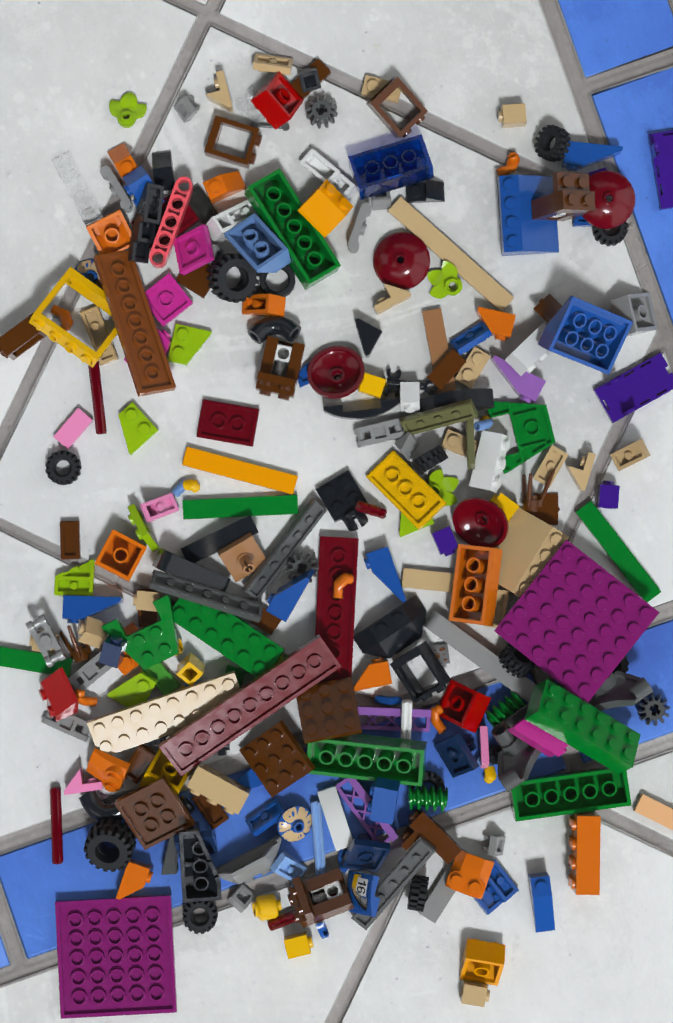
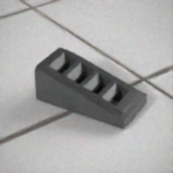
M173 836L168 841L161 871L162 875L176 874L179 871L178 852Z

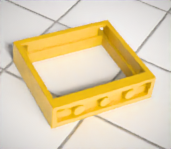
M69 267L33 313L29 323L36 327V330L46 334L50 340L63 346L67 352L74 354L83 363L85 362L93 368L118 335L116 327L95 352L42 314L66 283L112 316L103 289L72 267Z

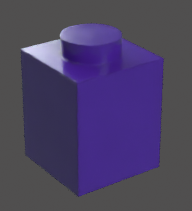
M603 481V484H599L596 508L618 509L620 486L615 485L613 481Z
M450 526L431 534L440 555L445 554L446 557L456 553L455 549L458 548V544Z

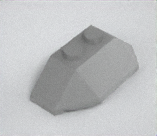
M277 835L218 866L215 869L219 878L236 884L244 882L246 885L255 880L254 876L260 873L263 876L271 872L270 867L276 860L282 837Z

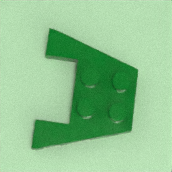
M494 401L495 408L488 409L490 418L510 414L518 445V453L506 455L505 457L506 466L503 470L504 474L556 443L547 405Z
M169 594L153 601L161 620L127 635L119 618L101 626L108 635H117L123 640L128 641L125 652L144 670L179 653L176 628L173 620L174 615L171 607V596Z

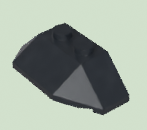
M414 595L354 635V641L362 653L390 659L422 637L426 609L418 597Z

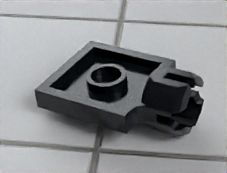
M349 470L316 489L335 523L342 520L347 529L352 532L358 530L354 521L356 518L361 527L368 522L365 513L355 510L358 501L368 502Z

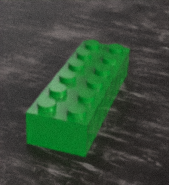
M280 168L247 187L244 193L259 218L288 248L291 259L289 265L305 290L338 271L341 265L323 236L297 211L302 203Z
M179 598L172 608L173 620L176 624L255 677H258L274 666L285 651L284 647L238 616Z
M548 679L533 687L525 720L618 774L633 768L641 734Z
M353 734L308 743L307 756L316 767L308 774L376 781L377 777L400 781V784L422 787L425 777L427 741Z
M607 767L528 777L527 780L510 791L513 817L516 822L631 806L627 771L618 774Z

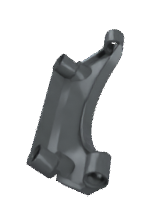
M617 670L610 674L588 704L600 711L615 707L633 706L651 694L653 690L645 678ZM557 683V684H556V685L560 686L561 688L565 689L566 691L570 692V691L567 690L564 686H562L560 683ZM529 703L501 723L495 725L492 729V735L502 748L498 753L497 776L507 792L528 779L534 763L541 754L540 751L508 731L510 727L526 716Z

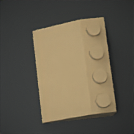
M518 508L508 522L509 529L506 538L500 545L494 548L502 549L498 585L520 598L563 543L568 540L569 536L523 509Z

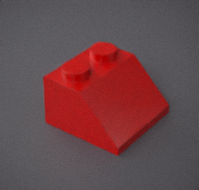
M280 71L262 86L251 99L254 107L261 112L275 130L289 121L304 101Z
M61 667L40 682V690H38L43 701L46 700L48 703L46 708L50 717H54L56 722L78 713L79 701Z
M451 679L440 702L443 713L439 716L461 728L476 733L491 698Z

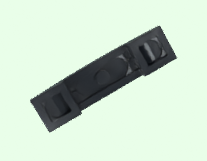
M462 389L431 395L420 399V411L418 413L467 399H472L477 411L495 408L493 389Z
M400 398L381 400V408L343 412V405L324 407V413L341 419H368L392 410L400 404Z

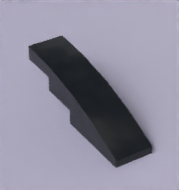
M152 183L145 184L133 225L128 261L148 263L150 244L154 243L156 225H160L164 186Z
M251 515L181 548L185 559L196 563L216 554L217 551L250 532L252 536L259 532Z

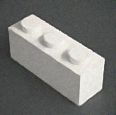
M546 321L505 359L520 376L526 371L530 374L537 367L535 362L537 360L542 362L549 355L547 349L538 345L541 335L548 324Z
M482 430L475 458V469L472 471L469 483L470 487L497 493L501 486V473L506 466L505 457L510 448V437Z

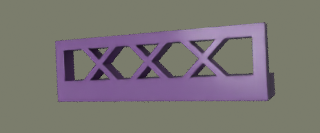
M357 705L359 715H367L371 719L366 725H361V729L401 731V726H398L394 720L401 716L402 707ZM412 708V725L414 727H412L411 731L430 732L431 709ZM378 716H386L390 721L385 726H379L375 719ZM417 717H426V728L417 727L413 721Z
M344 778L335 785L341 797L374 841L380 842L376 837L377 829L384 830L389 836L382 842L388 843L391 840L393 842L399 837L391 824L376 822L375 826L366 824L364 821L365 814H371L366 811V807H368L369 800L372 801L373 799L358 779ZM349 781L353 787V794L344 793L340 787ZM354 798L362 799L365 803L364 810L355 809L353 806Z

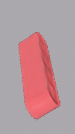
M183 176L176 180L152 245L149 260L155 268L160 269L166 266L193 193L192 181L188 177ZM182 183L189 184V189L181 191L179 186ZM181 201L183 206L180 209L173 208V203ZM175 219V226L168 227L166 225L167 220ZM164 236L170 238V242L167 245L160 244V239ZM157 254L163 256V260L160 263L153 261L154 256Z

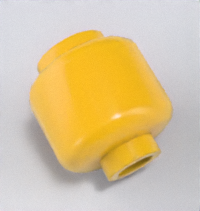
M274 894L257 896L255 902H252L254 917H258L260 921L277 918L279 911L282 910L280 899H276Z

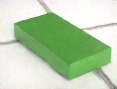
M162 662L145 670L141 668L143 672L158 680L156 687L163 695L173 692L181 685Z

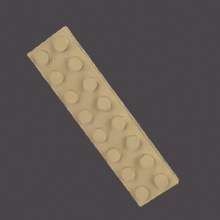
M232 671L87 721V726L96 749L112 755L176 733L239 690L240 686L235 672Z

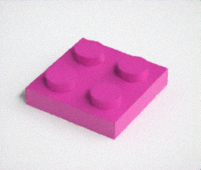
M202 224L176 238L174 247L181 274L186 275L215 260L208 226Z
M170 273L145 292L151 312L163 327L193 305V302Z

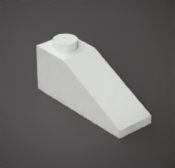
M249 200L211 217L206 223L209 235L214 243L225 238L224 233L255 213L257 215Z

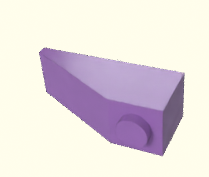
M494 355L491 361L514 392L520 396L519 399L527 404L536 402L546 381L531 373L529 374L527 371L520 376L504 359Z

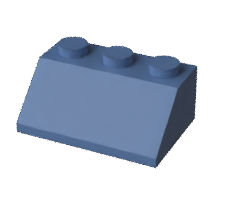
M255 213L224 233L227 240L257 273H276L291 263L288 248Z

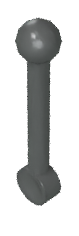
M254 121L250 123L252 127L273 128L271 124H258ZM285 123L277 129L288 131L290 126L288 123Z

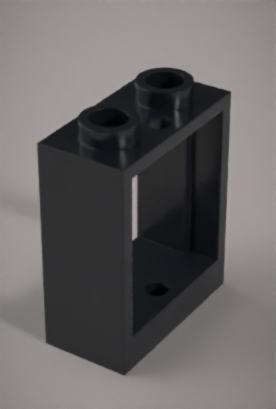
M426 641L390 663L415 703L421 699L425 702L433 696L432 693L435 691L437 694L447 688L446 684L451 680ZM421 655L438 681L425 690L422 689L406 664Z

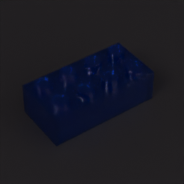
M422 134L348 156L350 169L361 200L434 178L433 165Z

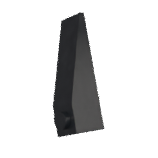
M199 829L179 830L183 903L222 900L221 880Z

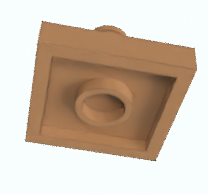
M251 532L217 551L235 582L255 572L266 558Z

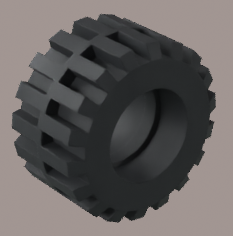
M224 253L223 256L219 255L216 257L217 261L213 260L211 262L212 268L208 267L207 270L210 272L207 280L210 281L208 287L212 289L211 292L217 295L219 299L233 303L244 302L246 297L251 298L253 296L251 292H256L257 288L255 285L259 284V280L256 279L259 273L240 254ZM232 267H237L240 271V281L236 287L229 289L225 282L226 274Z
M109 818L108 821L101 819L100 822L97 821L92 826L84 844L85 857L90 859L89 863L91 865L94 864L96 865L95 868H102L105 872L111 870V872H115L116 869L121 870L131 860L136 846V836L128 828V824L121 823L119 819L117 821H114L113 818ZM103 842H111L118 848H109Z

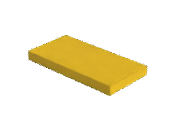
M394 450L366 476L418 530L447 504Z

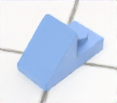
M283 851L270 867L273 872L293 882V878L298 876L301 878L308 869L286 851Z

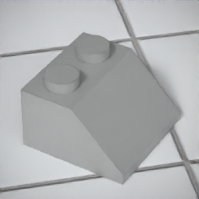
M649 292L627 294L609 300L612 313L633 321L627 337L658 330Z

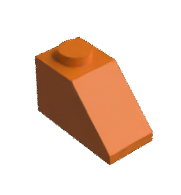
M124 143L107 152L121 177L138 168Z
M239 171L220 174L203 182L212 204L247 189Z
M252 294L253 296L251 298L246 297V301L242 304V314L284 316L286 297L274 294Z
M483 307L477 308L476 314L490 329L492 336H495V340L505 342L506 339L511 338L516 315Z
M383 657L372 659V663L367 665L355 683L354 691L392 684L388 660L384 661Z
M131 859L126 866L116 899L120 900L144 888L146 882L150 883L153 872L150 871L152 866Z

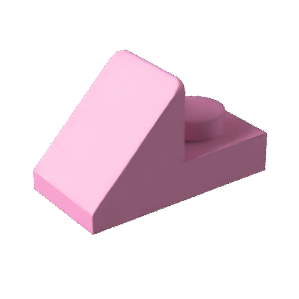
M172 493L140 504L147 523L154 522L179 511Z
M80 768L64 790V795L101 790L104 786L102 781L95 777L88 778L87 782H85L83 768Z

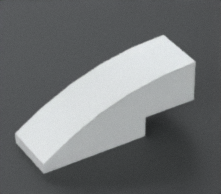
M311 149L300 161V164L320 183L327 179L348 201L357 192L356 185L342 175L340 170L314 149Z
M336 786L317 791L336 851L349 847L353 837Z

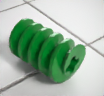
M510 691L511 698L506 695L504 696L505 703L499 700V708L492 705L493 712L486 710V719L493 727L520 710L522 706H526L515 692Z
M411 785L408 786L407 801L410 810L416 804L418 810L424 805L425 810L428 811L431 805L433 811H436L437 807L440 806L441 812H444L445 807H447L448 787H446L443 793L442 787H438L435 792L434 787L431 786L428 792L426 786H423L421 791L418 786H415L413 790Z

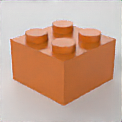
M113 529L94 565L129 582L147 547Z

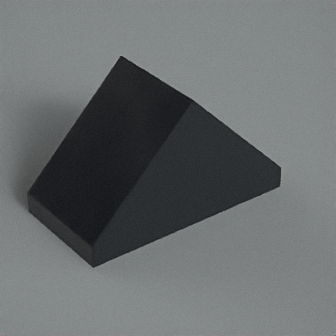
M171 151L152 154L155 184L164 186V191L173 190L175 177Z
M357 318L355 319V325L365 358H368L378 342L382 331Z

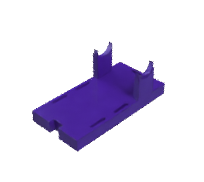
M673 131L649 134L648 139L660 210L672 209Z
M661 353L593 390L611 423L618 421L673 390V373L668 374L665 368L668 364ZM649 362V364L645 365L644 367H640L643 364ZM633 371V373H631V374L627 375L626 377H624V375H626L627 373ZM663 390H665L664 393H662V394H660V395H658V396L656 395V394L662 392ZM649 399L648 402H646V403L640 405V403H642V402H644L645 400Z

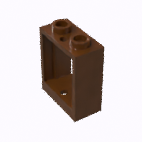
M393 77L366 103L396 138H405L412 131L410 128L415 123L417 125L425 119L424 115L428 112L399 77ZM397 88L418 110L400 129L379 106Z
M215 115L204 150L205 156L249 169L250 164L254 165L256 160L255 148L261 144L262 135H260V129ZM223 125L253 134L245 159L215 150Z
M33 313L0 337V353L3 357L15 360L47 336L43 332L36 330V327L29 323Z

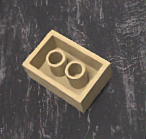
M204 763L198 765L187 785L190 788L189 792L196 796L201 794L207 797V802L215 806L217 804L223 806V810L231 815H234V813L239 814L251 791L250 788L241 785Z

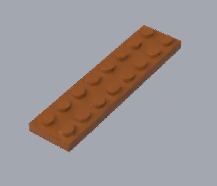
M129 250L95 255L93 260L138 397L175 390L176 385L135 262L128 261Z

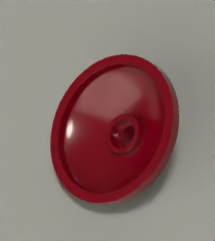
M600 171L589 176L590 191L595 192L596 211L584 214L582 217L592 226L601 229H611L623 224L631 216L635 206V193L631 183L623 175L614 171ZM607 195L612 197L611 202L606 201Z
M405 232L394 233L384 238L374 252L373 266L377 277L382 283L407 290L417 286L425 279L430 268V254L424 242L417 236ZM398 257H404V262L398 263Z
M344 346L328 347L317 353L311 360L307 371L308 381L312 389L320 396L330 399L343 398L355 392L361 385L365 375L364 363L359 354Z
M481 497L467 498L457 505L453 513V525L457 534L472 546L494 548L500 545L508 534L509 525L505 513L497 504Z

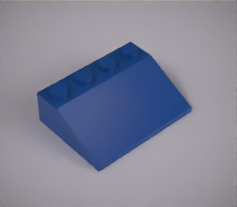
M499 176L497 188L502 256L559 253L557 221L532 220L531 200L553 193V176Z
M570 296L546 325L538 345L548 351L609 375L633 321Z

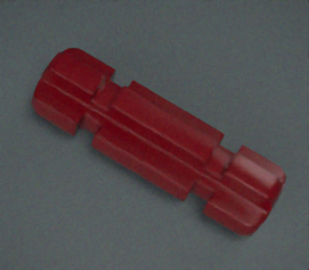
M358 501L355 506L356 511L382 519L387 514L386 509L362 501Z

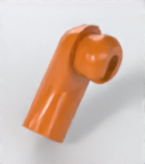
M511 152L508 155L505 166L496 169L498 177L512 174L517 170L520 157L516 152Z
M54 304L51 313L60 317L61 328L66 331L70 330L73 325L71 313Z
M342 573L335 579L333 598H343V588L354 581L352 574Z
M82 689L75 690V695L80 705L96 707L97 697L84 696L85 691Z
M436 704L430 708V721L437 732L441 734L447 728L439 717L443 713V709L439 704Z

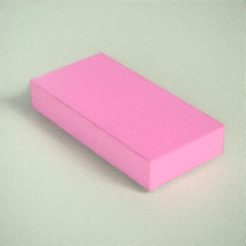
M77 408L53 437L69 450L93 420Z
M480 726L479 728L480 768H487L489 766L487 726Z

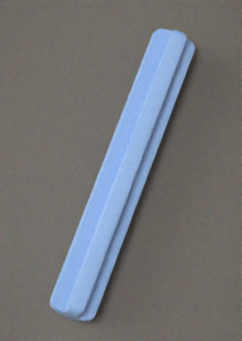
M312 801L310 805L316 876L326 873L322 812L320 801Z

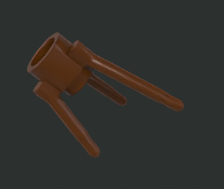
M555 470L551 471L539 499H537V495H532L533 474L529 473L528 489L526 486V475H522L523 510L537 512L538 507H542Z
M70 625L67 626L74 647L70 646L62 631L59 632L70 653V657L74 659L75 663L89 659L88 654L91 653L90 646L85 644V647L83 644L77 645Z

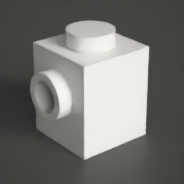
M400 382L401 411L407 413L420 411V382Z

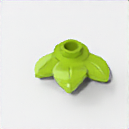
M128 92L122 96L120 101L111 100L109 110L122 127L130 128L137 119L142 118L146 114L147 105L138 104L136 96L132 92Z
M449 261L443 262L442 270H432L427 274L429 281L434 286L429 294L435 298L441 299L447 295H457L462 290V282L457 277V268ZM451 282L456 283V289L450 288Z
M441 469L432 472L429 476L428 485L447 503L445 506L457 503L458 500L452 492L456 489L459 480L453 477H444Z

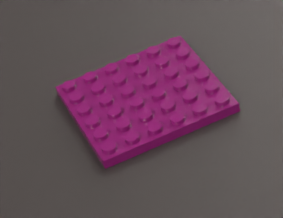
M566 540L494 632L572 694L588 703L660 612Z
M171 894L124 897L120 900L115 897L55 901L61 1019L177 1012Z

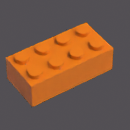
M458 544L449 621L493 626L502 549Z
M595 811L574 813L572 816H569V828L572 829V835H569L568 843L569 847H571L572 855L568 856V865L571 866V874H568V886L571 887L576 895H600L601 816Z

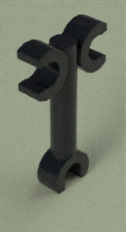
M388 369V386L384 392L385 396H388L390 389H394L395 397H398L399 389L397 387L400 388V382L414 381L398 380L401 376V370H398V375L393 377L390 374L391 369ZM430 380L425 383L420 382V390H424L428 395L434 394V391L427 389L429 384H433Z

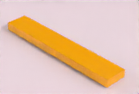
M190 447L186 448L182 463L183 466L292 495L298 478L296 475Z

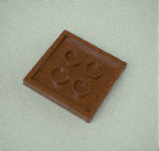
M352 677L317 683L296 697L304 744L362 733Z
M283 720L239 750L271 797H274L316 768Z
M165 775L114 802L144 850L178 834L179 830H186L194 826L195 823Z

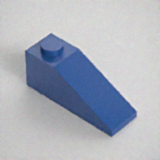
M568 141V143H571V146L567 147L569 152L564 153L565 158H562L561 168H566V171L576 172L577 169H583L620 155L623 146Z
M388 546L367 553V558H364L367 570L371 568L372 573L402 602H405L406 598Z
M310 569L281 586L276 594L271 593L266 602L269 604L266 611L286 622L315 570Z
M63 595L62 619L67 620V623L79 624V620H85L87 616L92 617L123 603V598Z
M547 872L528 874L535 931L537 933L555 930L550 876Z

